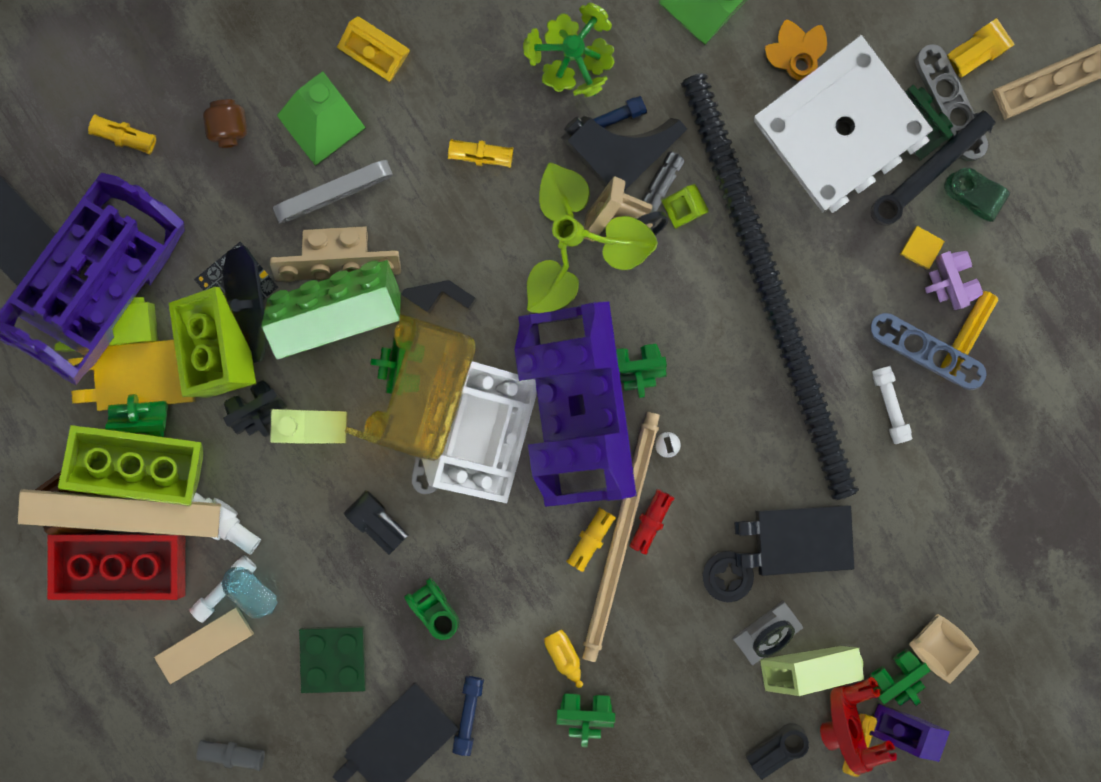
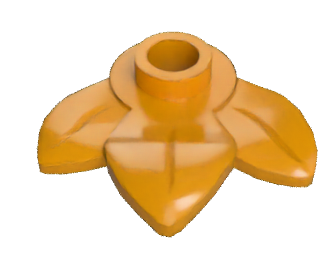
M786 19L778 32V43L765 46L766 57L775 68L784 69L790 77L801 81L818 68L817 59L825 53L827 48L826 32L822 25H818L805 34L798 25ZM799 60L804 61L807 69L803 71L797 69L796 62Z

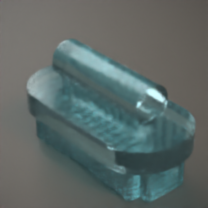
M232 567L225 573L221 584L223 592L249 617L262 618L273 613L278 603L276 601L277 596L259 582L249 569Z

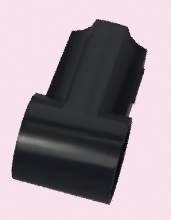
M365 490L344 512V515L362 533L366 532L390 555L409 535L385 512L386 508L369 491Z
M787 724L780 729L778 734L745 756L757 776L763 780L791 760L803 757L809 749V741L801 726ZM790 735H798L802 738V741L797 747L790 748L785 745L786 738Z

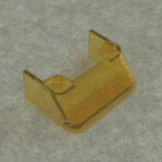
M400 314V321L395 328L394 336L397 346L405 349L406 352L387 412H374L366 420L365 431L346 426L345 433L412 456L435 461L444 451L475 353V341L469 335Z

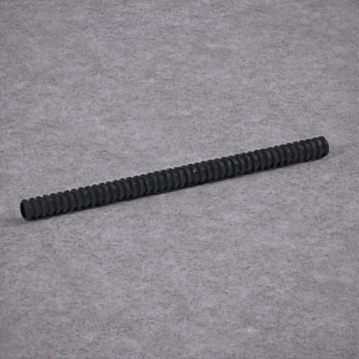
M707 73L695 74L684 79L681 86L686 88L684 95L690 99L687 102L688 106L693 107L691 114L697 118L694 121L695 125L700 126L698 133L704 137L701 139L702 144L707 146L705 152L710 154L708 158L709 163L713 162L712 171L717 173V176H715L716 181H720L721 185L718 188L724 192L722 199L727 200L725 207L731 211L729 218L734 219L732 226L738 230L735 234L736 237L741 239L739 242L740 247H744L743 256L747 255L748 260L746 264L751 266V270H749L750 275L754 274L755 279L752 281L758 285L756 292L761 293L762 297L759 300L761 303L764 302L765 307H763V311H767L769 315L766 319L772 323L770 330H774L776 334L773 338L778 340L777 349H781L782 354H780L781 359L784 358L786 362L783 364L784 368L789 370L787 376L792 378L790 385L791 387L795 386L796 391L793 393L794 396L799 397L797 404L803 408L800 411L801 415L806 416L804 423L809 425L810 428L807 429L808 434L812 433L813 438H811V442L816 444L814 450L819 452L820 455L817 459L823 463L821 469L826 471L827 475L824 478L830 482L828 489L833 490L832 499L840 500L856 494L859 488L854 486L853 482L856 479L854 476L851 477L852 469L847 467L849 460L843 456L845 449L840 448L842 441L836 437L839 434L838 430L833 429L835 422L829 418L832 414L831 411L826 409L828 406L827 401H823L824 392L820 393L819 388L821 384L816 382V378H818L817 373L813 374L812 369L815 367L809 363L811 356L806 355L805 350L808 348L802 344L804 337L799 336L798 332L801 329L795 325L797 318H793L791 314L794 310L789 308L788 303H790V299H786L784 295L787 291L782 289L783 280H779L778 275H780L779 270L776 271L774 267L777 263L771 259L773 252L768 251L770 244L769 242L765 243L764 238L767 236L766 233L761 232L763 225L757 221L760 217L759 214L754 212L756 206L750 202L753 198L752 195L748 196L747 191H749V187L744 185L746 179L744 176L741 177L740 174L743 170L737 166L739 159L734 158L733 154L736 151L730 147L732 140L727 139L729 132L723 128L726 125L725 121L720 120L722 113L716 109L719 105L718 102L713 100L715 94L710 92L712 86L711 83L706 81L708 79Z

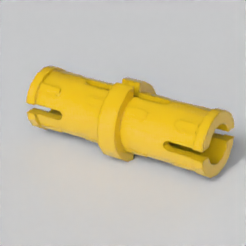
M96 114L91 118L88 127V134L115 142V146L121 148L127 146L151 155L156 144V135L131 128L129 123L122 122L120 124Z
M450 139L448 159L476 162V166L491 164L511 168L514 147L487 145L486 141L481 140L478 143Z
M600 507L597 509L598 511L586 531H581L579 535L581 537L569 559L566 560L568 564L577 567L581 572H584L596 549H600L604 544L601 541L616 519L615 516L609 512L607 513Z

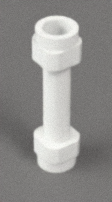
M891 366L872 371L875 386H880L892 428L889 429L894 444L912 440L910 425L904 423L892 384L896 380Z
M242 555L231 566L233 570L205 599L200 598L189 609L193 617L199 622L203 623L215 612L214 607L241 579L246 580L257 568L247 556Z

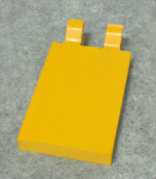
M174 340L107 346L98 361L89 370L94 371L95 389L71 391L72 404L96 402L97 411L108 410V405L127 404L129 394H137L139 403L166 401L168 405L195 402V397H182ZM83 358L68 359V362L74 366L81 363Z

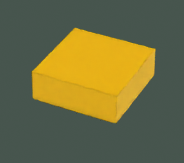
M915 226L900 255L928 270L945 241L921 227Z

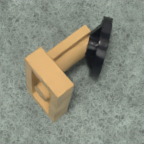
M614 176L587 212L584 230L600 235L612 218L629 216L643 222L652 229L654 235H657L666 227L669 220L663 211L650 213L653 205L625 194V181ZM662 218L661 222L655 228H653L656 222ZM584 238V239H587V240H589V241H591V242H594V241H595V240H592V239H589V238Z

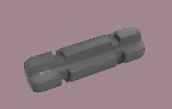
M670 151L667 153L663 161L665 165L660 166L648 187L650 189L649 193L645 192L641 199L653 205L651 210L653 212L657 211L662 202L660 198L665 197L677 176L675 172L679 171L684 163L683 157L675 152Z

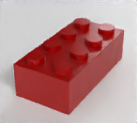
M142 532L48 535L47 600H178L186 596V535Z

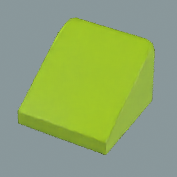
M696 184L686 186L661 200L675 229L709 212Z

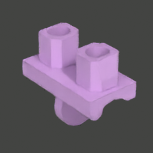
M948 251L936 256L935 261L938 269L929 272L933 285L925 287L927 294L936 291L939 302L950 298L954 310L970 306V301L983 295L982 288L977 279L962 283L958 273L972 267L967 251L952 254Z

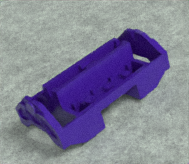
M101 172L1 308L0 341L22 350L47 365L62 378L77 385L81 378L98 361L114 338L113 327L143 284L151 285L168 261L178 240L185 231L184 221L166 205L152 198L140 186H132L117 176ZM111 198L127 202L152 217L166 230L164 245L138 231L137 221L127 215L123 219L119 216L116 208L109 204L105 210L100 207ZM87 265L89 266V268L85 272L84 276L88 278L86 281H84L83 279L79 278L78 275ZM20 317L85 357L81 363L73 366L48 345L38 339L32 340L29 334L15 327L17 318Z
M594 302L567 309L519 316V330L514 350L519 381L535 379L544 442L529 444L528 450L532 477L544 498L545 507L601 500H621L637 496L610 302ZM583 318L585 337L547 344L540 343L538 324ZM604 469L606 488L561 493L560 473Z

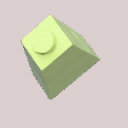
M272 409L270 442L303 444L346 443L347 411Z
M838 646L760 660L765 691L802 696L864 680L863 659L859 648Z

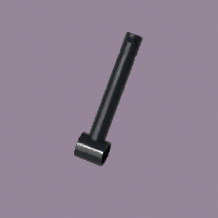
M984 110L973 114L974 118L965 128L952 137L890 195H884L873 203L871 207L872 219L882 226H888L898 221L906 205L985 133H991L993 126L996 124L995 120ZM882 202H889L894 206L895 214L892 219H885L880 216L878 208Z

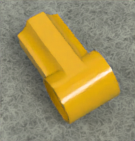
M996 18L974 33L973 38L947 54V57L956 75L961 79L987 60H994L1015 44Z

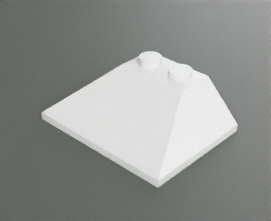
M463 359L436 385L419 446L429 486L507 503L537 395L535 379L519 381L518 374Z

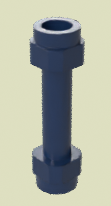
M638 96L626 100L625 106L593 118V120L605 128L629 117L632 120L647 114V109L642 97Z
M465 676L462 692L465 694L459 734L455 735L452 750L454 754L471 756L474 741L471 734L478 696L482 695L483 678Z

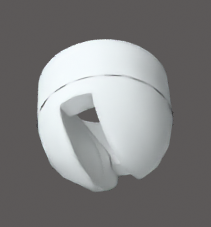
M664 432L655 440V449L663 457H673L680 450V439L674 433ZM665 437L670 438L673 452L667 453V447L664 442Z

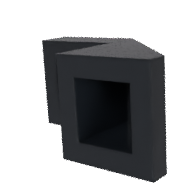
M450 280L406 288L401 293L402 296L429 314L443 293L469 310L477 301L474 296Z

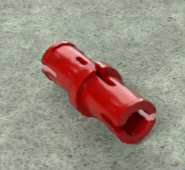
M656 489V493L646 513L641 514L639 518L641 523L631 543L628 545L636 551L640 550V553L647 555L657 531L663 529L664 523L662 521L672 501L675 499L674 496L666 492L663 493L660 489Z

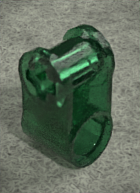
M962 168L950 174L944 183L945 192L950 198L968 208L976 216L989 222H994L1010 195V192L1004 186L988 179L972 168ZM961 178L965 179L964 186L966 189L964 190L960 188L962 183L959 179Z

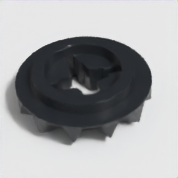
M733 551L719 552L707 561L702 573L704 586L713 598L722 602H735L742 599L749 593L754 582L753 568L736 567V554L738 553ZM728 563H730L732 573L742 578L731 580L730 585L725 590L724 580L715 576V574L724 573Z

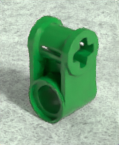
M429 577L426 580L427 584L412 595L407 593L404 598L433 637L439 640H447L458 631L460 621L439 586ZM428 594H431V596L424 602H420L422 598H424ZM439 616H447L451 619L452 629L450 632L443 633L437 629L436 620Z

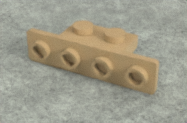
M366 226L303 230L302 256L270 258V266L275 281L325 280L339 271L346 270L351 272L360 269L367 262H382L388 260L394 275L401 274L398 251L368 252Z

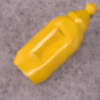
M561 629L544 638L545 647L557 670L562 675H565L567 679L575 682L577 688H581L583 682L580 681V659L567 634Z

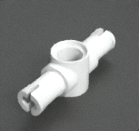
M197 492L195 493L193 502L221 504L218 538H212L216 540L222 538L224 541L228 539L249 555L252 554L260 544L261 539L239 524L240 520L236 518L238 513L228 504L217 498L213 500L210 498L205 499Z

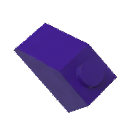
M878 704L874 714L877 724L874 732L871 731L870 735L883 741L889 740L895 747L916 757L940 761L950 731L921 718Z

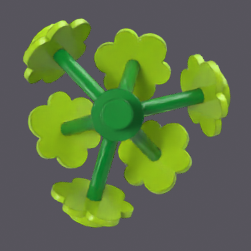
M590 2L586 6L582 5L579 8L582 14L581 19L586 24L579 35L576 33L579 30V24L571 21L568 14L562 13L556 17V20H549L547 22L548 31L544 35L547 44H542L537 28H533L524 40L523 52L525 57L530 59L531 66L540 63L541 51L563 52L565 56L563 61L555 60L552 62V65L545 64L543 67L542 82L547 86H552L557 92H562L564 88L571 90L576 85V80L573 78L575 71L572 68H567L570 60H576L585 80V83L577 87L578 89L574 90L573 94L578 95L582 93L585 97L595 96L603 89L601 85L605 84V81L608 80L607 76L591 79L588 71H592L595 75H601L603 69L610 70L614 65V58L611 56L614 53V47L607 44L604 39L597 38L593 41L592 46L585 47L583 39L592 27L598 32H602V30L609 31L612 28L607 12L602 7Z

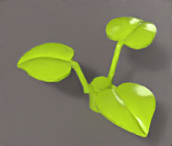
M551 162L547 165L541 180L539 203L543 214L551 221H554L552 232L555 238L560 241L558 248L561 250L563 266L554 260H545L539 262L531 270L527 280V310L532 313L561 310L568 306L576 297L579 280L574 274L567 272L569 268L567 246H577L584 238L605 243L603 247L605 261L615 269L630 270L639 266L657 248L658 244L654 233L647 225L629 216L611 219L606 225V237L584 230L582 224L574 219L573 212H579L586 207L590 196L589 185L577 172Z

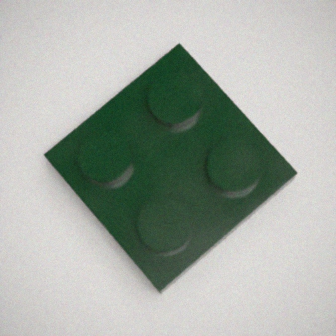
M364 626L299 629L301 693L363 692L366 690Z

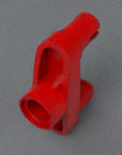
M873 677L852 685L845 684L834 687L830 694L832 720L822 723L820 726V734L824 745L831 751L840 748L848 767L857 775L870 772L875 766L893 762L897 759L896 753L890 754L889 752L895 750L893 743L889 740L869 748L866 745L856 705L857 703L880 696V689L873 690V688L879 686Z

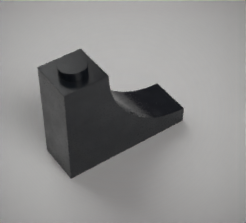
M577 116L564 128L566 133L561 139L605 187L615 176L625 181V191L687 128L679 119L670 118L658 128L643 134L617 135L598 125L591 117L583 116L579 118Z

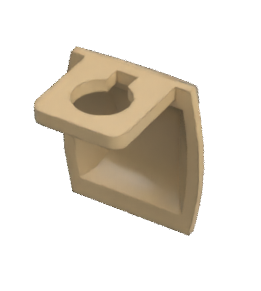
M939 614L909 643V646L918 658L925 662L934 674L949 684L979 654V650L957 626Z

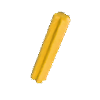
M983 291V295L979 296L952 345L953 348L966 355L969 354L998 302L996 295ZM949 353L940 368H946L951 364L952 357ZM958 358L955 368L949 374L956 376L957 370L960 371V365L964 360Z

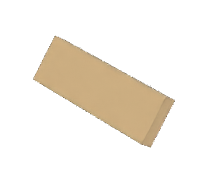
M236 607L154 658L168 682L172 684L254 633L240 609Z

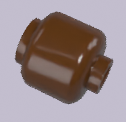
M232 99L210 102V107L203 112L206 138L211 142L218 143L219 148L238 146L237 140L243 139L248 132L244 108L235 104V100Z

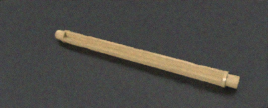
M646 411L644 422L640 424L641 429L632 460L637 496L622 499L586 641L583 643L585 649L582 658L592 662H596L598 652L602 650L604 633L657 431H659L657 425L660 415Z

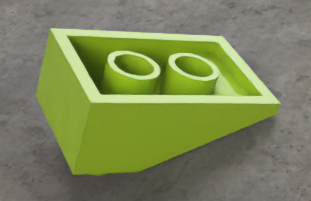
M213 287L169 302L182 397L210 398L256 384L251 350L220 287Z

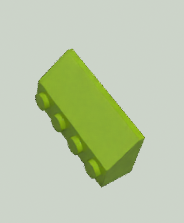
M70 425L58 488L191 506L201 473L204 455L202 443Z

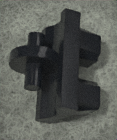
M261 380L250 388L255 400L245 405L239 395L224 401L227 416L223 417L226 425L231 427L237 435L245 430L249 436L257 431H260L264 437L271 435L268 425L271 424L272 409H284L287 407L284 399L264 380Z

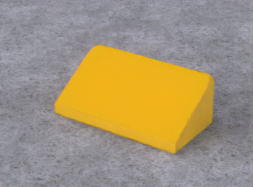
M355 17L349 21L337 46L339 50L389 82L393 79L410 52L409 48L361 17Z

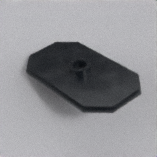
M241 246L227 251L222 274L226 301L251 350L253 363H257L264 359L268 344L267 337L262 328L264 306L257 261L246 246Z

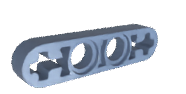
M882 313L873 319L871 334L879 343L964 389L975 390L984 383L986 369L983 364L892 314ZM888 320L892 322V330L898 333L900 332V327L907 330L901 335L899 345L892 343L896 336L890 333H886L884 336L879 335L880 328L877 327V324H884ZM910 335L919 336L923 341V348L918 352H909L904 346L905 339ZM947 351L952 357L951 364L946 368L937 367L933 362V355L936 352ZM958 358L964 360L960 367L966 370H970L972 367L978 369L976 375L980 377L979 381L973 379L970 383H967L965 381L966 375L958 370L956 376L949 374L955 368Z

